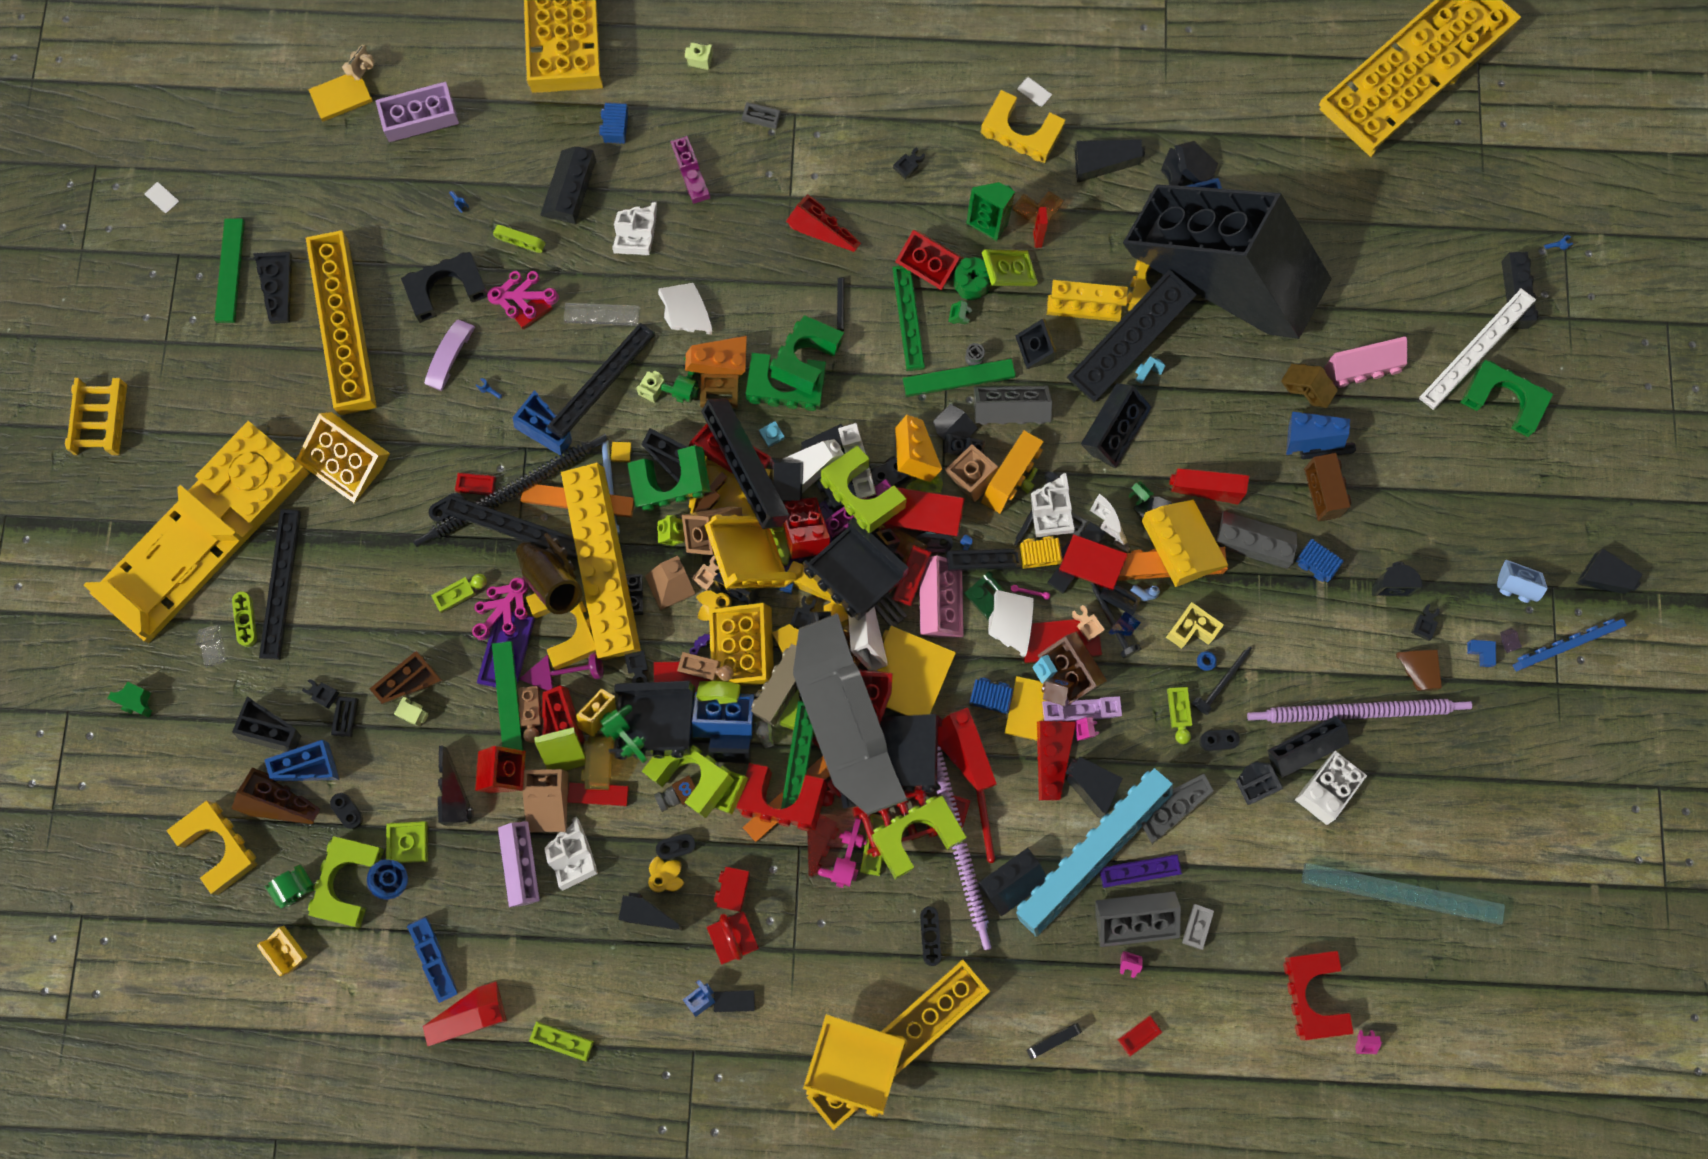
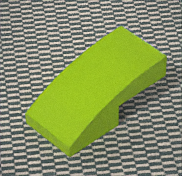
M703 681L699 683L696 698L699 702L717 699L719 704L738 702L741 686L740 684L724 681Z

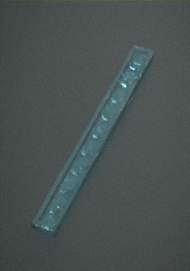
M1304 863L1301 882L1304 884L1503 925L1504 904Z

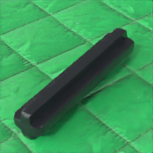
M1352 442L1346 443L1344 448L1312 449L1310 452L1305 453L1300 451V457L1302 460L1333 453L1337 455L1352 454L1356 452V445Z

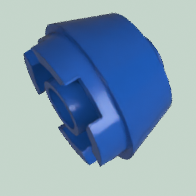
M381 860L375 863L367 874L369 890L381 899L388 900L398 897L404 892L408 882L405 868L394 860Z

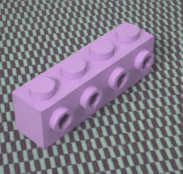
M514 822L498 827L509 907L524 906L540 901L528 822Z

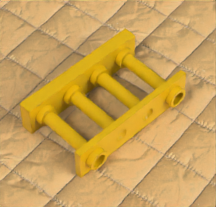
M1053 280L1052 295L1048 296L1047 315L1120 322L1122 306L1127 305L1128 287Z
M75 378L74 384L71 387L73 395L68 437L65 439L66 450L73 455H78L79 447H104V450L109 454L119 455L127 384L120 378H112L110 386H86L81 379ZM85 394H110V402L108 404H84ZM83 411L108 412V419L105 422H82ZM81 429H106V436L103 440H80Z

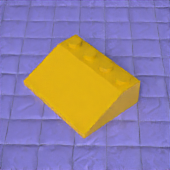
M333 412L318 415L296 461L355 503L382 470L390 453Z
M1194 500L1164 505L1145 512L1142 523L1175 587L1228 567Z
M765 603L709 609L710 657L712 660L721 662L719 668L725 665L730 666L734 672L732 679L724 682L740 685H762L769 681L774 669L772 608ZM717 675L715 681H723V680H721V679L719 678V676Z

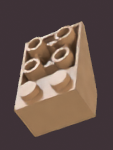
M562 769L524 770L522 793L525 820L529 824L530 832H566L569 772Z

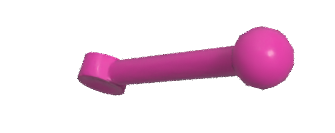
M1017 585L1011 586L1013 593L1023 592L1041 596L1044 599L1050 598V593L1048 592L1041 593L1018 588Z

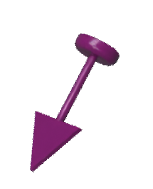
M593 652L589 656V665L550 671L549 656L546 655L519 680L545 690H550L553 688L551 676L590 669L591 675L595 679L603 678V663L601 659L597 658L596 652Z

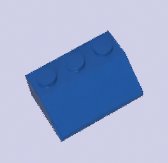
M695 692L692 719L693 737L711 738V734L748 735L752 739L753 713L751 710L754 694H739L738 702L719 704L717 699L699 702L696 698L697 692Z

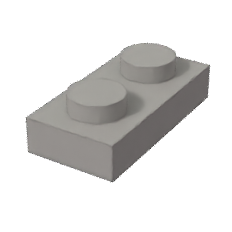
M1196 904L1193 905L1182 941L1183 944L1203 950L1214 913L1213 910Z

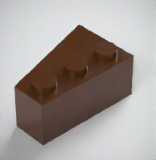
M415 651L369 689L381 704L386 705L444 681L418 651Z

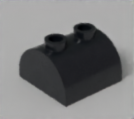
M1394 562L1392 567H1387L1386 572L1374 582L1372 596H1411L1422 588L1421 577L1415 569L1404 565V562Z

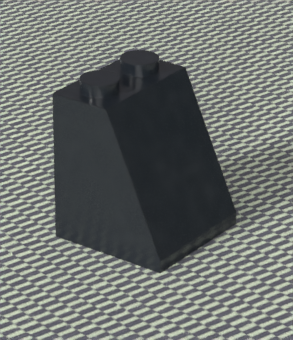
M1080 756L1076 761L1072 760L1065 772L1068 774L1066 780L1093 813L1099 818L1103 817L1107 813L1123 778Z

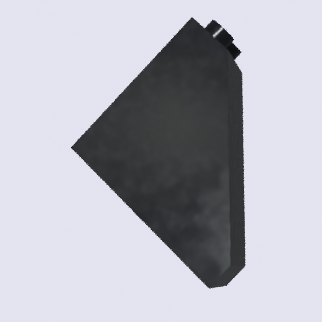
M1156 184L1123 241L1124 246L1135 259L1142 261L1163 275L1170 269L1196 294L1268 335L1300 339L1332 280L1281 193Z

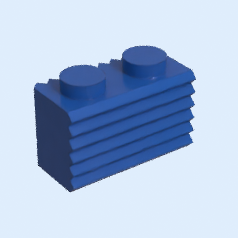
M605 102V109H601L603 125L599 126V135L603 137L605 143L625 144L628 121L627 104Z
M1311 539L1295 560L1301 569L1305 571L1310 570L1315 574L1314 577L1321 582L1330 581L1343 563V559L1334 555L1327 548L1314 541V539Z
M986 678L976 679L969 705L1007 714L1014 689L1010 688V685L1006 683H999L997 685L991 683V680Z

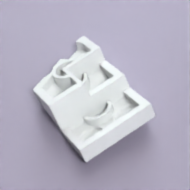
M652 202L651 206L640 209L638 206L617 213L614 222L616 232L613 244L614 253L650 254L656 223L657 202Z
M694 283L659 288V296L665 304L664 318L671 329L686 330L688 332L702 330L706 331V334H712V327L706 308Z
M1064 473L1055 481L1049 482L1043 488L1031 493L1036 537L1074 533L1069 486L1066 473Z
M1099 494L1090 511L1104 520L1100 528L1116 538L1113 544L1129 553L1130 547L1114 508Z
M997 590L994 594V611L989 617L988 634L1000 640L1007 647L1012 646L1023 657L1026 656L1033 616V598Z
M577 817L572 819L573 823L566 829V832H560L545 847L547 862L555 870L558 886L562 891L598 874L587 837Z

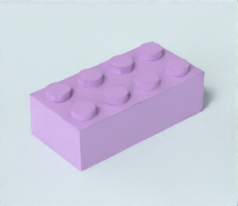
M446 82L376 100L383 131L389 142L459 124L451 92Z

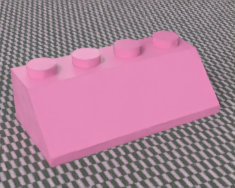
M1405 336L1334 353L1324 367L1326 374L1338 388L1347 386L1351 382L1361 383L1372 377L1373 379H1378L1388 373H1391V375L1402 372V369L1407 364V338Z
M937 555L929 557L920 580V635L929 637H963L962 571H948L947 558Z

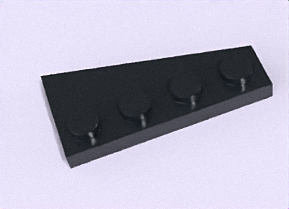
M290 252L253 253L269 322L271 324L290 323L292 254Z

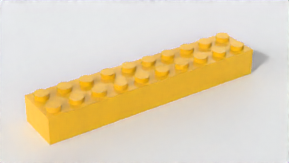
M342 230L306 237L333 408L339 415L377 408L348 238Z
M593 463L563 471L561 476L597 658L608 660L641 651L605 468L598 463Z
M964 960L955 965L881 1031L882 1033L905 1040L894 1076L990 992ZM819 1094L817 1098L808 1095L807 1099L833 1131L856 1111L847 1108V1103L839 1101L838 1104L826 1101V1096Z

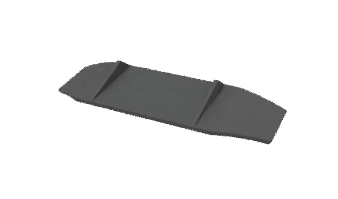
M835 614L799 628L793 676L834 786L867 815L907 801L890 761L886 741L863 678L852 659L839 615Z

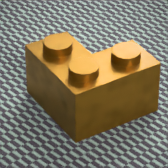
M1291 364L1281 380L1289 393L1303 394L1312 406L1328 408L1338 391L1333 381L1320 366Z

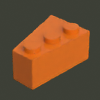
M747 336L691 345L686 352L685 371L705 374H738L740 378L746 368Z

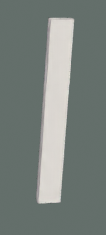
M1520 289L1419 399L1435 410L1535 303L1536 299L1523 289Z

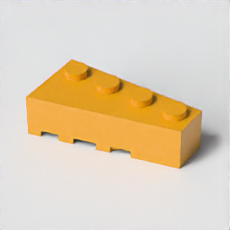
M1025 430L1022 432L989 483L981 501L982 504L1001 514L1008 501L1014 498L1017 486H1021L1026 478L1024 476L1025 473H1029L1034 466V458L1038 460L1043 451L1041 449L1042 440Z

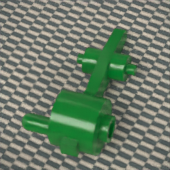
M689 371L686 377L678 375L674 386L662 384L661 390L671 393L677 402L683 403L686 401L691 403L699 392L697 387L698 381L693 379L696 372Z
M626 705L620 711L615 709L611 713H606L603 716L604 718L599 721L603 726L600 728L607 738L611 737L614 741L619 737L624 740L626 745L621 748L623 750L620 753L622 757L627 756L630 758L635 754L642 763L646 762V757L640 751L645 746L643 743L646 741L644 737L639 738L637 736L631 740L625 733L630 727L623 717L632 711V706Z

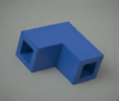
M1470 640L1467 642V654L1479 655L1480 667H1493L1496 665V641Z

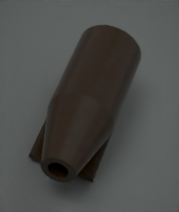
M548 533L544 534L550 546L546 550L530 542L521 543L516 549V555L524 581L551 613L561 615L572 611L582 598V589L575 580L576 577L573 573L575 567L570 560H567L569 555L565 548L561 547L555 537L552 539Z

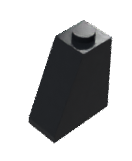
M1602 548L1593 555L1576 583L1582 586L1626 594L1632 590L1635 591L1640 586L1641 581L1639 580L1643 574Z

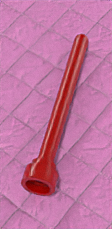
M976 790L987 860L989 863H994L995 854L984 790L979 792Z

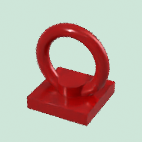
M744 911L731 917L721 914L719 922L707 926L721 965L735 959L741 960L744 955L759 949Z

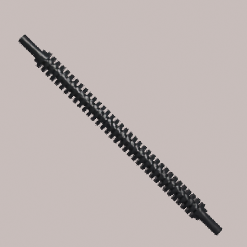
M603 434L589 443L588 441L585 443L581 442V447L579 444L576 445L578 449L572 447L573 452L568 449L569 454L566 451L563 452L564 457L562 454H559L560 459L556 456L555 462L553 458L550 459L552 463L550 464L547 461L546 464L548 466H545L543 463L542 469L540 466L537 467L539 471L534 468V473L529 471L530 476L525 473L524 476L526 478L520 476L521 481L517 478L515 479L517 483L511 481L512 486L508 483L506 484L508 488L504 485L502 486L503 491L499 488V493L495 490L493 491L494 496L490 493V498L486 495L484 496L486 500L481 498L482 503L479 500L476 503L494 509V504L496 507L499 506L497 502L503 504L502 500L508 501L506 497L509 500L512 499L511 494L513 497H516L515 492L518 495L521 494L520 489L522 492H525L524 487L527 490L530 489L528 487L529 484L533 487V482L537 485V480H539L541 483L542 477L546 480L545 475H548L550 478L551 472L553 475L556 474L554 470L560 472L558 468L564 470L563 465L566 468L569 467L568 462L570 465H573L572 460L576 463L577 457L580 461L582 460L581 455L583 458L586 457L585 453L588 456L591 455L590 452L593 451V448L609 439L606 434ZM449 516L451 520L445 518L446 523L444 520L440 521L442 525L439 522L436 523L437 528L433 525L428 533L415 539L413 543L416 547H419L433 538L434 540L437 538L441 539L440 534L443 537L446 536L445 531L447 534H450L449 529L452 532L455 531L454 526L456 529H459L458 524L461 527L464 526V520Z

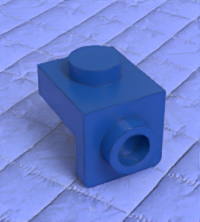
M700 980L696 982L699 988L683 999L695 1017L715 1003L711 996L714 993L707 983L703 985Z

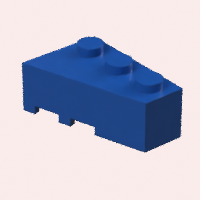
M534 390L513 416L514 428L558 455L563 454L572 443L571 432L562 440L547 429L548 424L556 416Z
M1292 412L1288 425L1286 455L1297 451L1310 452L1312 449L1344 448L1349 436L1350 419Z
M324 740L264 759L269 777L275 781L340 780L330 745Z

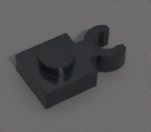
M917 147L912 150L910 157L905 153L893 164V169L905 180L918 169L917 163H921L925 159L924 153L919 157L916 156L918 153Z
M803 596L801 600L802 609L796 607L790 623L791 626L799 629L812 623L810 614L813 612H810V610L816 606V599H813L812 604L807 605L805 603L807 597Z
M1430 604L1423 608L1424 616L1420 614L1417 617L1411 632L1428 641L1432 639L1438 624L1433 619L1440 613L1439 608L1434 611V614L1430 613Z
M645 651L625 654L628 674L634 673L632 683H637L638 678H643L644 683H648L647 677L643 674V671L648 670Z
M309 679L308 682L312 684V688L310 690L303 688L302 691L312 696L311 699L329 709L340 692L322 682L318 685L315 681Z

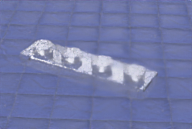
M565 303L564 322L637 326L639 324L640 308L639 306Z

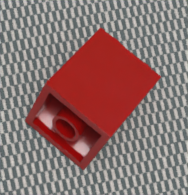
M492 746L478 751L475 791L485 793L523 791L526 751L500 746Z

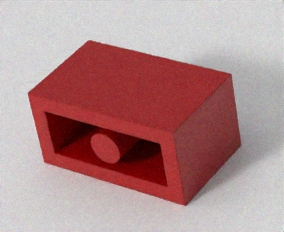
M726 866L725 871L721 870L719 882L722 884L720 891H716L714 902L717 903L716 907L736 912L742 911L750 875L749 871Z

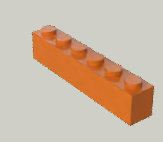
M1219 547L1226 560L1225 547ZM1152 549L1150 552L1134 550L1131 553H1127L1128 556L1118 581L1167 578L1170 575L1156 549ZM1225 567L1208 575L1224 574L1228 568Z

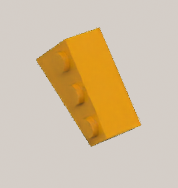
M906 415L895 427L898 471L931 482L942 470V467L923 420Z

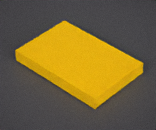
M345 74L308 89L322 122L373 102L362 77L360 80H355L352 75Z
M1016 676L1004 734L1037 741V722L1044 721L1042 702L1046 701L1043 700V684L1040 681Z

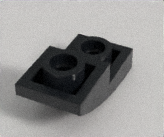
M946 434L944 453L960 456L969 446L974 445L984 454L985 441Z
M643 574L626 575L634 615H643Z

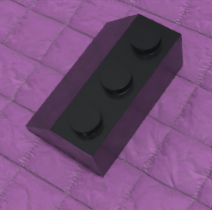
M1027 847L980 881L978 885L1002 917L1031 896V892L1038 885L1041 887L1046 882V874L1038 860Z

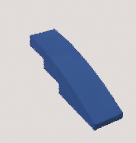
M427 916L408 924L407 928L423 964L422 968L438 1002L440 1003L457 995L458 991Z

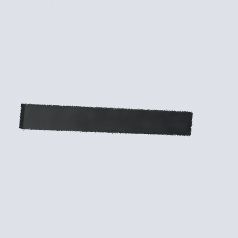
M639 323L548 424L547 429L563 440L652 340L655 332Z
M450 494L442 511L443 514L546 549L550 546L544 534L548 533L552 539L554 537L557 539L560 546L565 548L570 557L578 559L573 536Z
M280 509L259 654L260 659H281L301 518L300 510Z

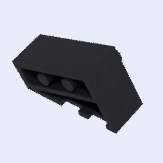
M649 428L641 445L679 482L681 467L678 450L687 446Z
M248 696L232 731L238 740L284 752L297 749L302 737L294 727L254 702Z

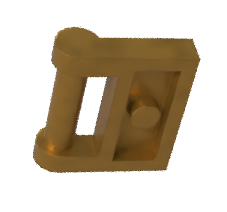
M701 374L700 408L705 406L708 400L707 394L732 395V399H728L733 408H738L739 375Z

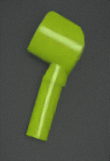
M1035 467L1021 486L1026 493H1029L1035 486L1031 482L1038 470Z

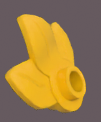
M709 590L701 592L696 596L697 600L703 604L698 612L699 620L709 621V609L731 607L732 600L726 593L716 594ZM724 599L726 604L720 606L719 600Z
M659 856L655 857L649 866L651 874L648 881L649 888L657 893L664 890L672 892L679 890L684 885L683 880L678 877L681 870V862L671 860L665 863ZM660 879L662 883L658 885L655 883V880Z

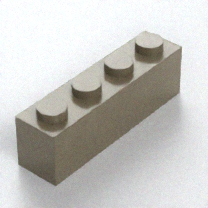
M793 644L785 649L780 664L774 667L772 677L769 681L765 682L761 695L752 703L751 712L774 727L798 689L793 676L796 646Z

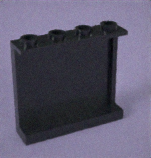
M854 517L848 522V528L809 563L806 560L803 562L806 576L817 581V585L822 591H827L836 604H841L845 608V612L851 618L855 617L858 621L908 576L909 567L872 533L862 529Z
M690 681L615 684L614 692L619 695L617 711H620L626 705L632 706V711L623 717L630 727L625 733L631 740L637 736L639 738L644 737L646 740L643 742L645 746L640 751L645 757L653 756V758L662 759L665 756L683 758V755H690L695 686ZM621 737L614 741V749H609V753L615 756L616 759L626 760L627 756L622 757L620 754L623 752L621 748L626 745ZM635 754L631 756L636 759H639Z
M937 714L882 717L880 727L886 741L887 752L904 793H915V790L934 792V789H941V786L937 784L938 727H942V718Z

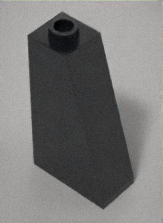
M1142 140L1076 141L1074 149L1076 182L1086 181L1139 165L1142 157H1145V146H1142Z

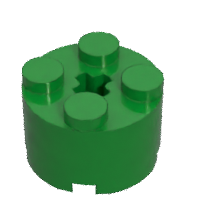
M975 257L962 259L955 271V290L966 300H978L986 295L991 282L984 260Z
M301 864L295 866L294 871H286L270 881L269 885H265L272 900L280 909L287 908L297 902L296 897L306 896L314 891V884Z

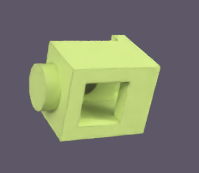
M691 43L690 48L686 47L685 58H687L688 66L709 70L713 56L712 45L708 44L706 46Z
M647 371L642 382L636 388L638 395L655 403L662 391L661 385L665 384L663 375L657 371H653V373Z
M405 697L402 698L394 713L397 717L419 727L428 717V713L422 710V705L413 701L411 703Z

